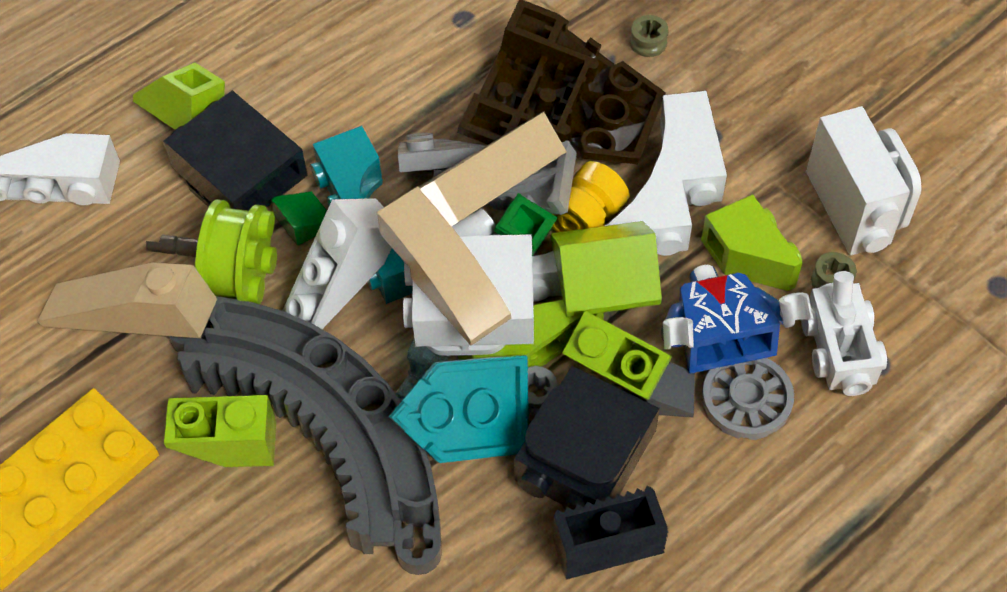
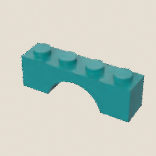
M363 126L313 144L316 162L310 164L319 189L327 187L330 196L327 197L328 205L335 199H369L373 192L383 184L379 156ZM391 248L384 265L367 282L371 291L379 289L386 304L413 293V286L405 285L404 261Z

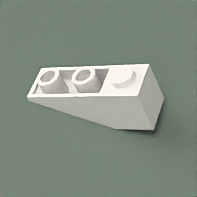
M65 133L1 155L0 201L6 199L29 200L35 203L52 201L73 202L79 205H90L92 203L110 204L120 164L110 135Z
M376 198L335 199L331 201L282 311L323 329L384 265L392 247L380 235L377 211L384 207Z

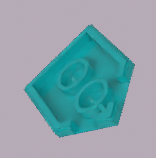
M527 355L434 362L389 418L438 463L518 454L525 442L526 431L529 427Z

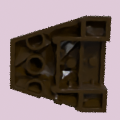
M519 0L505 28L500 51L479 95L474 93L458 126L457 133L489 145L544 112L560 141L570 142L577 153L576 158L638 165L662 105L663 95L666 92L624 61L614 64L599 53L602 45L590 37L587 42H584L568 30L570 22L560 14L525 0Z

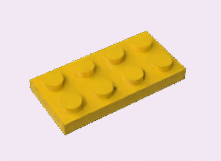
M95 388L90 390L0 464L1 591L159 456L156 447Z

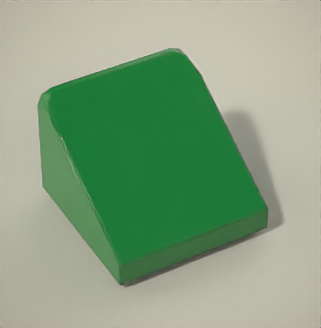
M312 191L281 195L271 199L276 219L297 246L316 236L327 210Z
M518 193L496 225L494 231L498 235H531L532 256H535L558 217Z

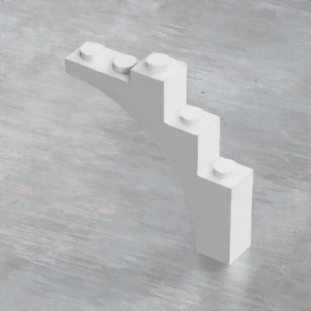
M706 91L663 95L660 118L662 150L651 177L633 202L610 223L605 225L644 221L656 234L657 254L667 256L679 251L688 250L692 229L688 205L705 206L713 202H722L727 174ZM554 252L532 256L533 302L542 301L548 297L562 296Z

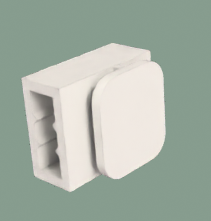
M863 106L820 117L806 173L849 256L865 251L868 253L878 252L892 243L896 230L907 227L911 221L921 194V179L918 169L897 132L892 128H888L877 133Z
M531 235L459 236L476 258L511 312L510 320L471 346L411 279L410 268L404 262L405 285L413 286V298H404L403 301L404 327L413 328L416 347L426 346L437 355L451 356L489 355L500 351L505 345L534 344Z

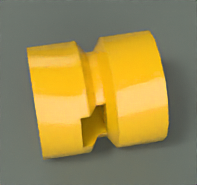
M595 161L586 162L573 176L568 213L562 215L553 214L558 218L552 228L556 232L605 226V221L614 219L628 203L630 198L628 187L623 179L608 166Z

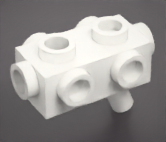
M839 271L834 274L833 283L812 289L809 300L813 319H801V324L805 336H814L818 348L812 352V363L816 377H826L829 390L843 389L845 395L857 396L868 392L872 385L877 384L882 370L886 369L887 355L883 342L876 341L874 335V311L869 300L864 301L859 283L853 284L854 276L852 273Z

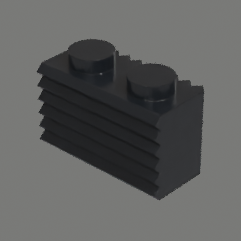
M649 486L644 491L637 488L634 494L627 491L624 497L619 494L614 499L607 496L604 502L597 499L593 505L587 501L584 507L577 504L574 510L567 507L564 513L557 510L554 514L553 541L566 580L665 553L666 537H668L667 533H669L656 493Z

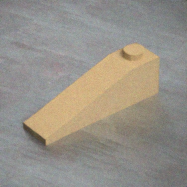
M542 112L422 184L419 188L436 206L449 224L453 226L567 151L547 116Z
M148 263L57 283L38 319V323L43 327L201 338L217 298L194 265Z

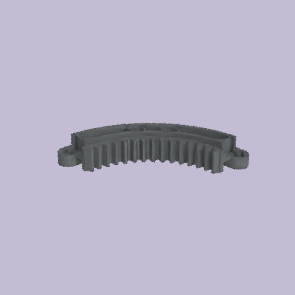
M216 297L217 301L201 338L168 336L172 346L178 352V363L192 393H197L203 383H206L211 395H215L222 385L227 396H235L240 390L242 396L268 395L270 404H273L277 417L281 418L287 414L292 427L300 425L303 436L306 439L313 438L317 451L323 450L326 463L328 465L331 464L334 476L339 481L345 501V511L348 519L346 530L351 548L363 551V554H374V546H395L398 563L402 569L410 574H427L437 567L442 556L441 525L438 499L426 451L389 418L401 401L389 384L363 357L335 336L308 321L284 311L253 302ZM322 363H335L328 368H318ZM377 403L382 405L374 411L362 410L369 404ZM402 522L409 524L402 528ZM414 527H423L424 544L426 548H429L423 551L422 558H413L412 551L410 550L414 547L415 543Z

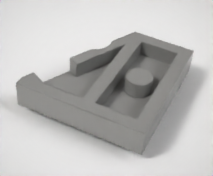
M433 133L409 134L406 136L407 141L399 142L398 145L399 171L411 172L451 168L486 145L448 139H433Z
M562 142L567 151L566 153L490 201V206L493 209L507 210L519 193L551 214L562 215L568 213L577 154L570 142Z

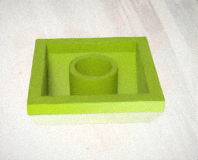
M644 221L551 233V242L567 317L581 316L585 311L595 314L661 304L662 296L656 234Z

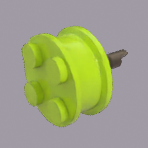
M217 199L211 203L204 216L198 239L178 238L177 236L162 234L159 243L146 241V249L152 252L173 255L177 253L181 256L195 257L196 270L216 297L235 298L238 301L261 304L265 290L266 274L274 273L277 263V248L270 246L275 215L273 211H268L262 205H254L249 211L232 209L227 201Z

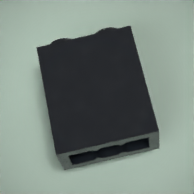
M233 90L219 100L212 102L203 112L184 126L175 129L169 137L163 140L172 168L186 179L189 190L208 207L214 200L218 199L227 201L232 209L249 211L254 205H262L267 208L272 204V198L284 195L308 176L302 148Z
M571 366L561 384L550 391L527 428L525 442L514 458L515 481L528 494L537 498H544L546 496L562 504L565 510L567 507L574 510L577 504L584 507L587 501L593 505L597 499L604 502L607 496L614 499L617 494L620 495L655 434L660 408Z

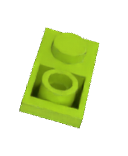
M192 63L160 77L134 93L133 102L173 129H177L203 112L212 102L222 98L225 94V81L197 63Z
M753 194L705 215L701 241L725 275L742 273L751 282L785 291L796 288L803 263L801 254L796 245L792 242H787L781 234L772 212L767 208H763Z
M587 311L583 313L562 354L647 400L650 399L672 358L671 355Z
M268 395L168 398L164 436L166 448L222 467L274 466L276 419Z

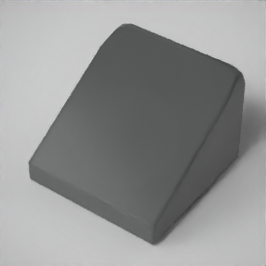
M669 362L650 399H645V401L660 408L659 415L693 417L695 373L689 374L688 369Z

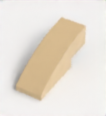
M418 186L377 211L380 235L409 266L411 279L470 346L511 319V312L476 258L441 212Z

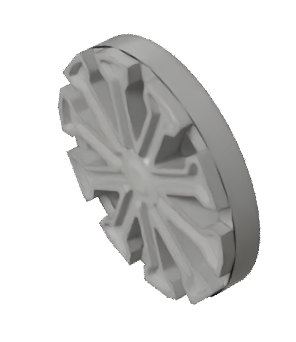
M763 358L710 369L703 385L702 403L708 419L715 426L717 425L721 428L722 432L737 439L743 437L749 438V440H757L767 437L785 425L794 404V389L785 371L772 360ZM745 365H753V374H746ZM729 368L734 371L736 378L733 379L725 373V369ZM770 372L774 377L765 382L762 376ZM713 382H718L725 388H716L712 384ZM776 389L784 391L783 395L769 393L775 391ZM712 400L726 401V402H724V403H722V404H720V405H718V406H715V405L713 404ZM769 406L780 407L783 411L782 413H777ZM733 411H736L731 421H728L723 417ZM745 415H747L750 427L741 426ZM759 415L762 416L769 423L766 425H762Z

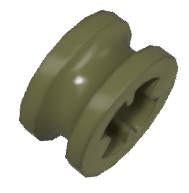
M654 15L638 17L631 26L630 45L633 51L645 57H654L664 52L667 47L669 33L667 23L662 18ZM643 34H649L647 38L642 36ZM652 34L657 36L655 38H650Z
M838 252L825 253L816 261L811 282L814 289L833 283L834 275H826L828 269H831L834 274L839 271L850 272L855 280L857 273L856 265L851 258Z

